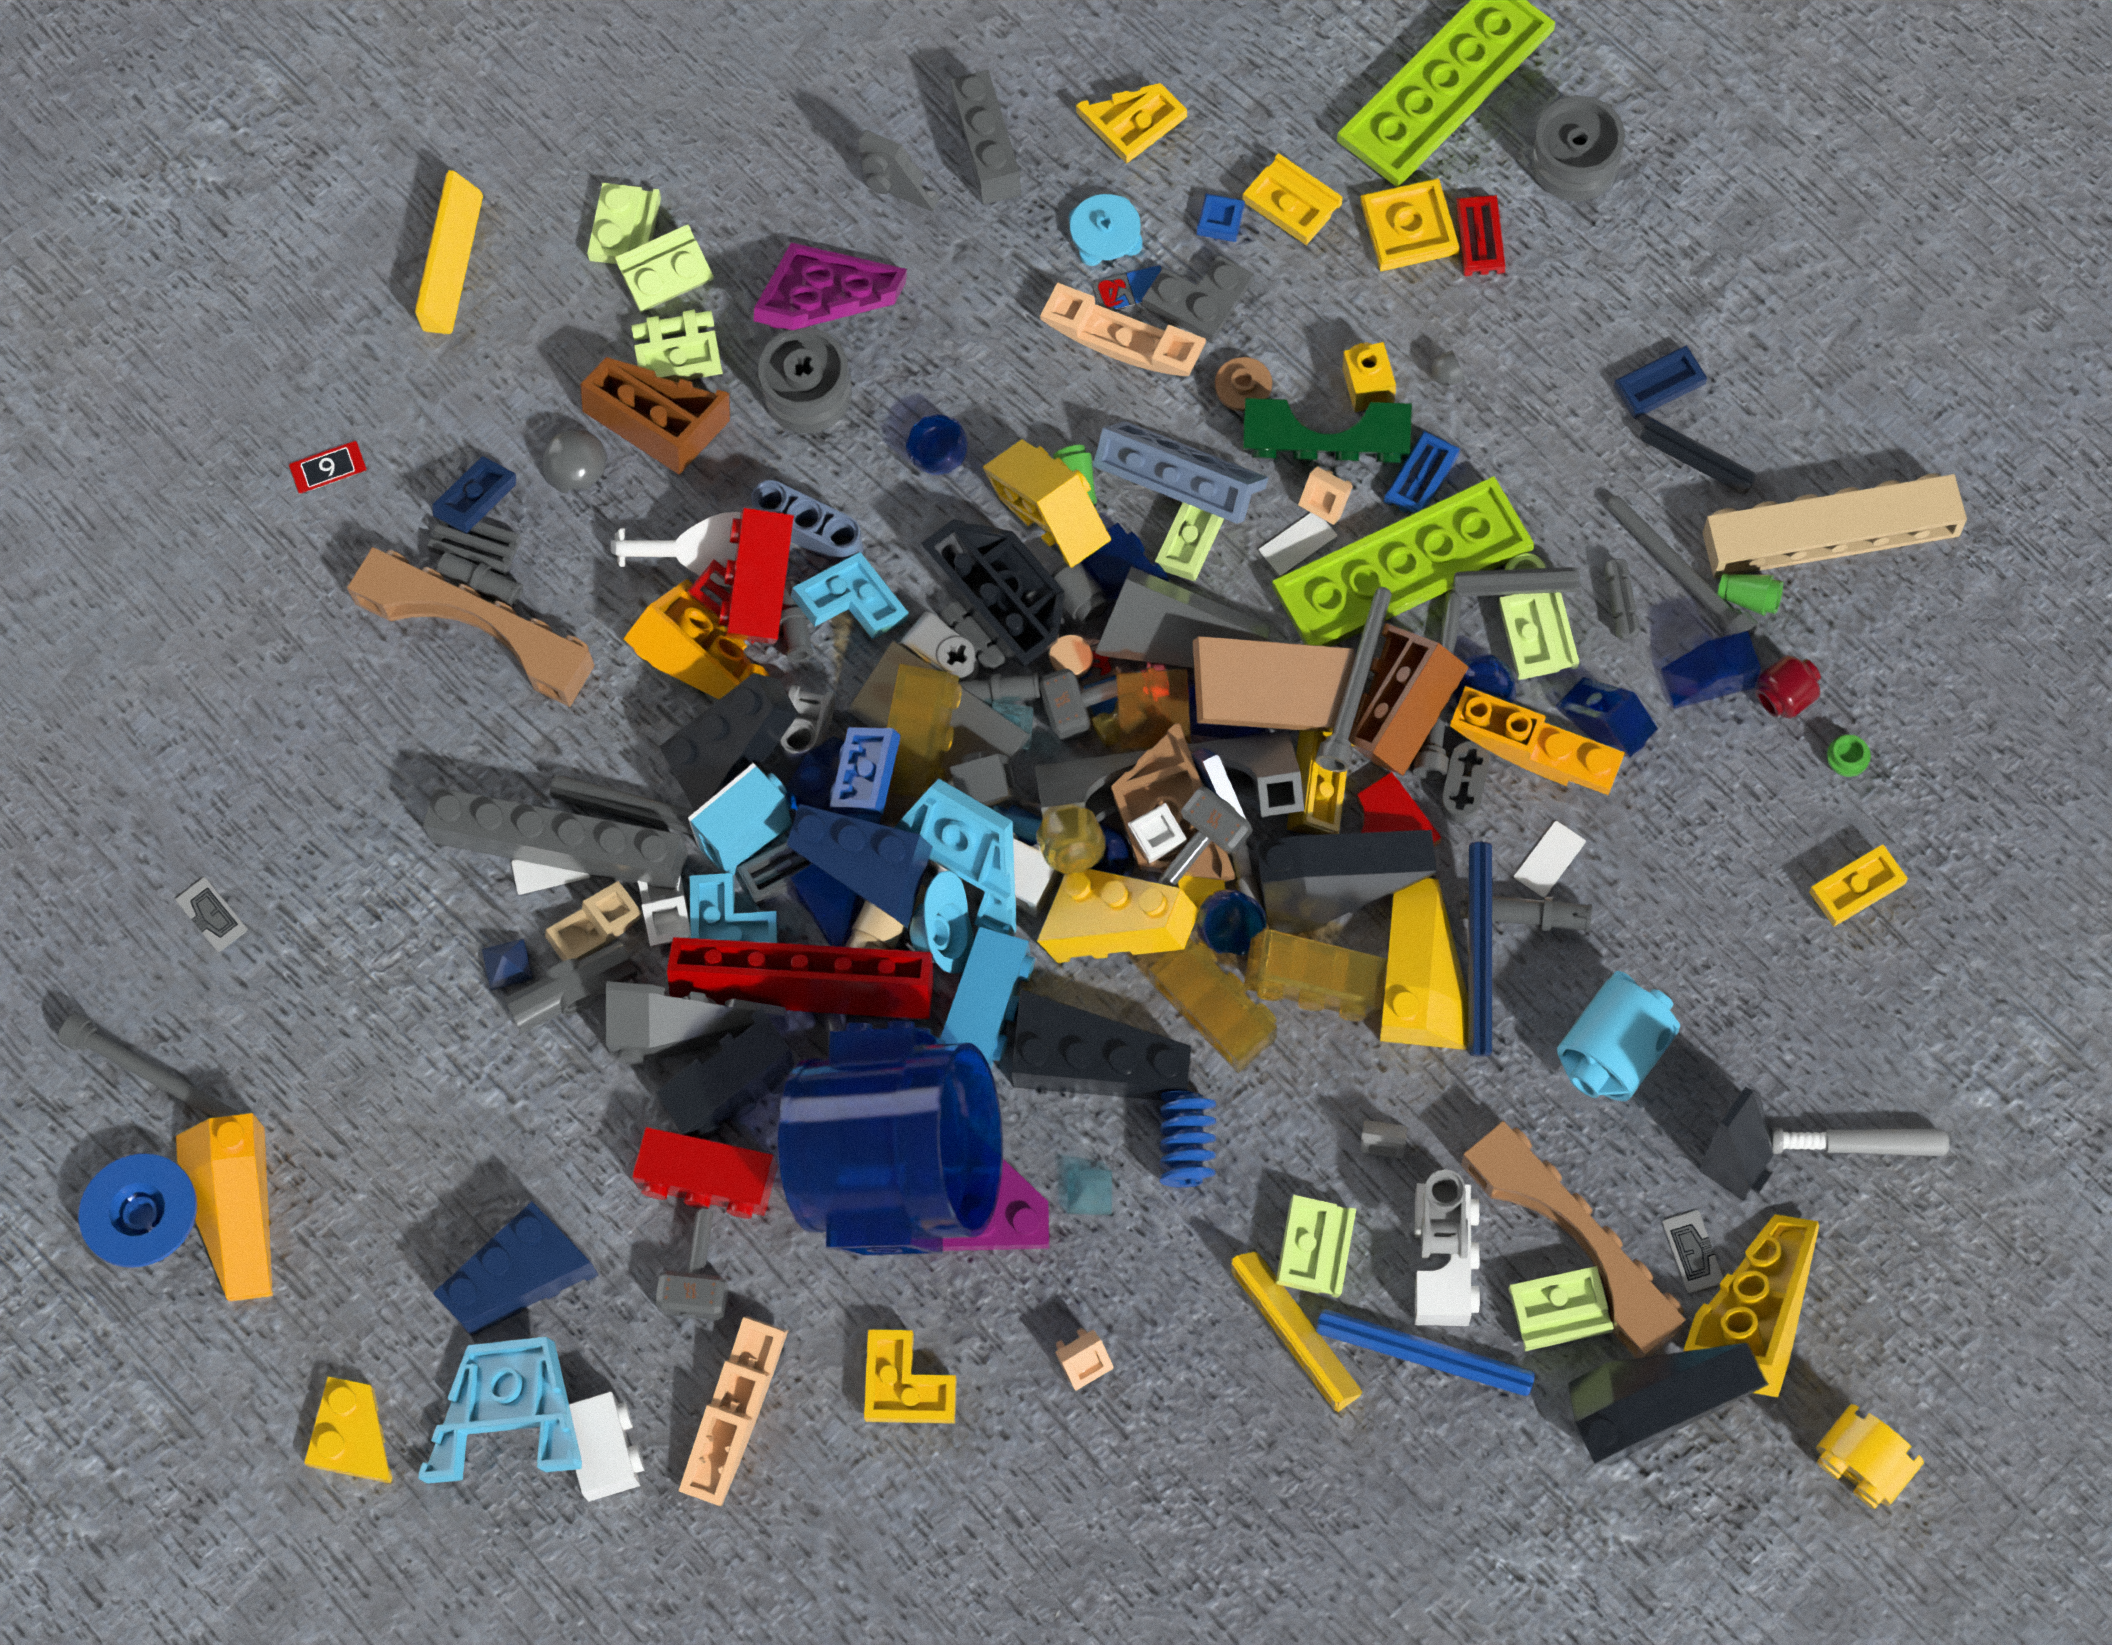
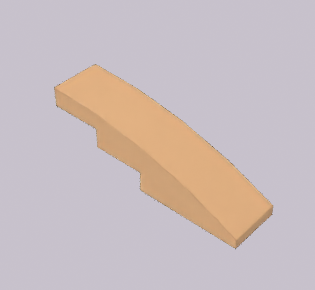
M748 1316L743 1317L730 1358L724 1363L712 1402L706 1406L679 1492L718 1506L723 1505L758 1418L788 1330Z

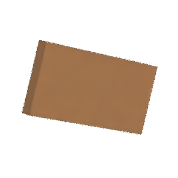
M1198 636L1193 640L1197 722L1333 732L1355 660L1354 649Z

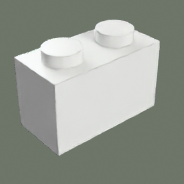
M608 1392L569 1404L582 1460V1469H576L581 1492L587 1501H593L640 1486L637 1473L644 1471V1465L637 1444L629 1445L626 1430L633 1428L626 1402L619 1404L614 1394Z

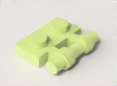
M695 309L683 311V316L661 320L659 316L647 318L645 323L631 325L634 341L650 338L649 343L634 345L637 364L639 367L655 371L657 377L679 382L680 379L692 380L723 374L715 331L699 333V329L714 327L711 310L696 313ZM686 332V336L663 340L665 335Z

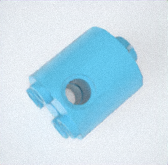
M1615 971L1557 1047V1054L1570 1082L1579 1091L1592 1098L1604 1095L1617 1101L1625 1102L1629 1100L1679 1033L1680 1023L1670 1011L1674 1005L1672 1000L1659 990L1652 989L1650 992L1644 990L1626 973Z

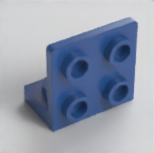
M848 727L845 743L841 746L839 753L840 765L836 782L832 785L830 791V807L835 812L876 824L880 823L901 737L893 728Z

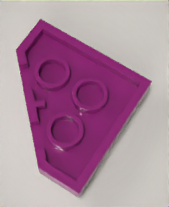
M791 242L754 307L753 321L767 324L773 328L796 330L894 305L906 284L907 269Z
M960 1118L916 1119L917 1251L1050 1249L1048 1200Z

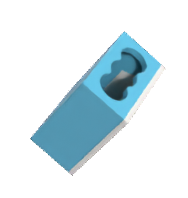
M753 763L688 817L698 848L722 874L732 873L735 875L738 872L737 866L755 858L792 826L788 811L792 807L784 796L787 793L784 785L772 773L766 777Z

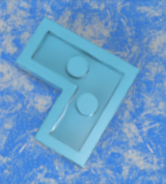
M861 552L792 588V599L801 608L814 627L849 609L869 636L875 639L905 623L909 614Z
M732 873L690 876L691 938L779 943L778 915L776 911L735 913V890Z

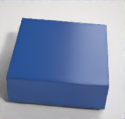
M1206 193L1197 225V235L1236 242L1245 209V201Z

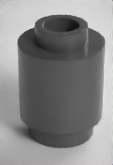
M1079 562L1072 568L1067 563H1063L1054 570L1051 576L1065 591L1063 607L1073 619H1079L1084 625L1098 619L1108 609L1109 603L1105 599L1106 592L1082 562Z

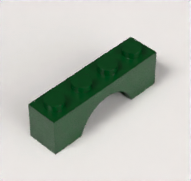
M1245 398L1243 450L1252 451L1251 458L1276 459V452H1293L1294 460H1318V453H1335L1334 461L1359 462V454L1376 455V462L1401 463V456H1409L1412 403L1370 402L1363 417L1353 427L1340 433L1321 434L1306 428L1295 418L1287 399Z

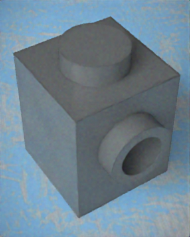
M980 751L962 756V764L950 767L952 778L948 779V784L985 806L1019 798L1009 756L1002 754L987 756L986 751Z

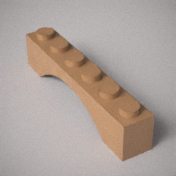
M372 547L347 587L355 605L389 621L411 617H439L458 620L483 630L499 640L514 654L526 671L535 691L568 707H571L595 666L588 650L589 647L580 639L571 635L563 638L553 633V630L546 623L536 618H531L530 621H527L517 616L515 610L503 602L495 601L493 604L481 599L480 594L471 587L464 584H459L456 587L447 583L444 577L437 571L428 567H423L420 570L410 565L404 556L393 550H388L384 553Z
M1502 1121L1463 1154L1461 1166L1491 1199L1513 1202L1534 1210L1558 1224L1580 1245L1593 1265L1598 1268L1609 1306L1610 1320L1614 1327L1612 1333L1635 1358L1652 1356L1682 1329L1686 1321L1682 1316L1684 1313L1682 1306L1670 1293L1665 1292L1662 1294L1651 1282L1653 1280L1651 1272L1640 1260L1634 1259L1632 1261L1621 1250L1623 1244L1610 1227L1605 1225L1601 1228L1590 1216L1592 1209L1585 1199L1576 1192L1571 1195L1560 1183L1562 1177L1558 1170L1548 1160L1541 1162L1530 1150L1532 1144L1527 1136L1519 1128L1514 1127L1511 1129Z

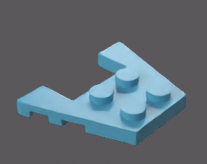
M938 779L894 828L921 835L933 846L929 857L931 861L957 874V876L985 892L974 923L975 925L1014 936L1017 928L1013 821Z
M547 1337L468 1345L447 1398L452 1401L443 1425H437L431 1441L436 1444L428 1464L422 1463L418 1479L427 1484L463 1480L468 1434L540 1427L537 1468L544 1472L582 1469L581 1455L555 1342Z

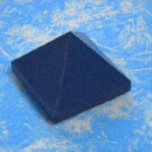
M524 939L482 949L491 990L533 980Z

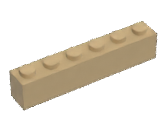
M1931 473L1911 482L1900 483L1897 480H1890L1870 489L1859 490L1856 487H1849L1839 490L1834 495L1818 497L1815 494H1808L1798 497L1793 502L1777 504L1774 501H1767L1757 504L1752 509L1736 511L1733 508L1721 509L1714 512L1711 516H1707L1703 537L1713 578H1720L1723 573L1730 575L1743 574L1960 537L1967 517L1955 474L1941 476L1938 473Z

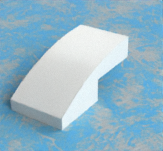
M681 876L675 891L648 886L647 883L638 881L650 947L672 943L673 937L691 938L690 917Z

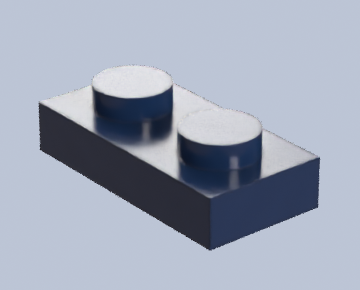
M482 456L432 504L433 516L467 534L516 486V473Z

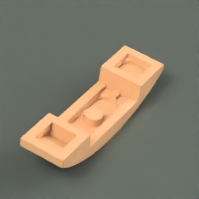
M1060 283L1056 284L1040 315V319L1088 348L1130 365L1170 375L1189 376L1206 344L1205 338L1168 325L1164 331L1095 304L1094 296Z

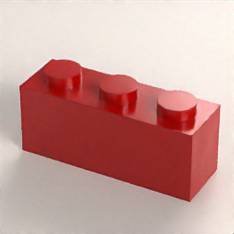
M743 508L740 519H732L729 543L737 544L735 560L727 559L724 584L731 585L729 601L721 602L718 626L726 627L725 638L775 644L778 640L794 515Z
M646 1127L632 1178L637 1188L642 1189L641 1193L647 1197L666 1200L668 1195L684 1198V1203L694 1208L709 1209L711 1204L727 1208L726 1212L730 1215L751 1219L753 1214L765 1216L778 1165L772 1154Z

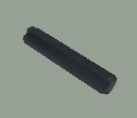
M1649 419L1641 431L1640 439L1643 442L1741 494H1747L1755 482V472L1655 419Z

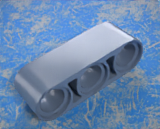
M774 480L763 481L753 489L751 494L753 509L794 515L791 543L834 564H838L859 552L863 554L864 548L860 527L852 517ZM769 502L781 503L773 510L763 509V506ZM805 519L817 521L811 527L804 528L799 526L800 522ZM844 536L853 539L846 545L834 543L838 538Z

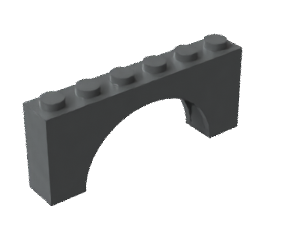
M1288 731L1187 744L1190 753L1204 747L1219 755L1237 800L1246 802L1256 808L1261 817L1304 811L1301 773ZM1147 750L1034 766L1046 847L1089 841L1093 828L1101 820L1118 811L1111 792V786L1125 772H1129ZM1199 775V778H1200V781H1201V783H1202V786L1204 787V784H1203V782H1202V780H1201V777H1200V775Z

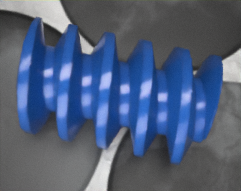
M1190 1091L1164 1092L1161 1094V1098L1167 1104L1161 1107L1160 1114L1167 1121L1161 1124L1160 1132L1167 1138L1160 1142V1149L1167 1155L1163 1156L1159 1161L1161 1169L1166 1171L1161 1174L1159 1182L1175 1188L1199 1186L1204 1178L1216 1175V1170L1203 1166L1204 1161L1216 1158L1215 1152L1203 1149V1144L1216 1141L1214 1134L1203 1132L1204 1127L1216 1124V1118L1204 1115V1110L1216 1107V1101L1205 1098L1200 1093Z

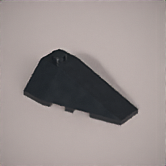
M1432 830L1303 835L1256 841L1261 885L1271 937L1316 931L1349 912L1352 914L1374 900L1387 894L1392 895L1437 874Z
M1745 1086L1721 1120L1699 1169L1701 1173L1743 1201L1751 1190L1759 1194L1773 1174V1171L1767 1168L1774 1154L1759 1093Z

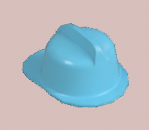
M943 871L932 878L926 890L924 902L919 904L914 912L910 923V938L915 951L931 952L933 963H937L943 971L951 974L964 971L974 943V936L969 920L963 883L957 874L951 871Z

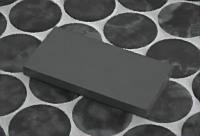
M892 641L847 710L871 728H893L901 735L898 747L947 781L952 778L950 767L962 764L961 757L980 751H986L987 756L1002 754L1009 756L1012 764L1031 736L1030 733L896 641Z

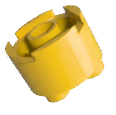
M1850 1404L1816 1446L1817 1451L1821 1455L1816 1463L1827 1474L1837 1480L1841 1475L1849 1479L1857 1486L1853 1490L1854 1495L1870 1508L1875 1509L1880 1503L1890 1506L1924 1464V1460L1918 1455L1913 1461L1906 1454L1911 1448V1445L1871 1413H1868L1864 1419L1855 1415L1859 1406Z

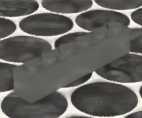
M435 786L423 824L434 844L638 884V881L647 883L648 886L674 891L677 889L680 876L682 878L688 850L680 834Z

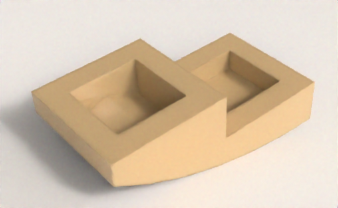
M617 881L584 900L581 910L547 928L545 938L562 961L572 958L582 960L601 950L624 933L642 917L643 913L621 883Z

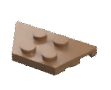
M1180 723L1173 725L1163 739L1151 750L1148 749L1137 760V764L1129 772H1125L1111 786V792L1139 870L1164 873L1185 845L1149 864L1128 829L1129 822L1166 803L1187 838V843L1198 831L1183 818L1181 813L1182 808L1193 794L1203 786ZM1212 841L1184 874V876L1224 881L1235 879V873L1228 854Z

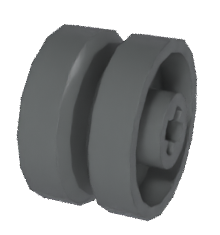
M1580 95L1559 99L1545 109L1537 122L1531 166L1537 182L1546 192L1562 200L1581 202L1597 198L1610 189L1618 176L1624 147L1625 129L1620 116L1609 104L1595 97Z
M813 327L800 328L778 334L765 346L758 362V378L767 410L781 427L796 433H817L832 427L845 416L852 401V381L849 374L847 357L841 344L829 333Z

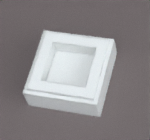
M1166 803L1128 823L1129 831L1149 864L1187 843V838Z

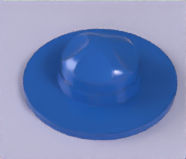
M134 1154L120 1158L98 1172L83 1193L78 1213L82 1237L88 1247L99 1258L110 1264L128 1268L154 1264L172 1254L189 1235L197 1214L196 1191L185 1171L168 1158L154 1154Z

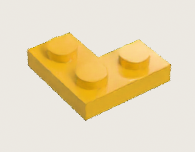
M868 1330L865 1422L955 1424L956 1375H912L913 1330Z

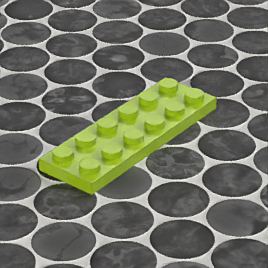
M1470 0L1337 133V142L1394 186L1399 187L1554 31L1555 21L1527 0Z
M1495 476L1273 580L1272 588L1304 645L1331 647L1363 632L1375 591L1379 587H1387L1391 591V599L1384 619L1386 621L1453 589L1455 573L1493 570L1508 563L1513 557L1533 551L1534 542Z

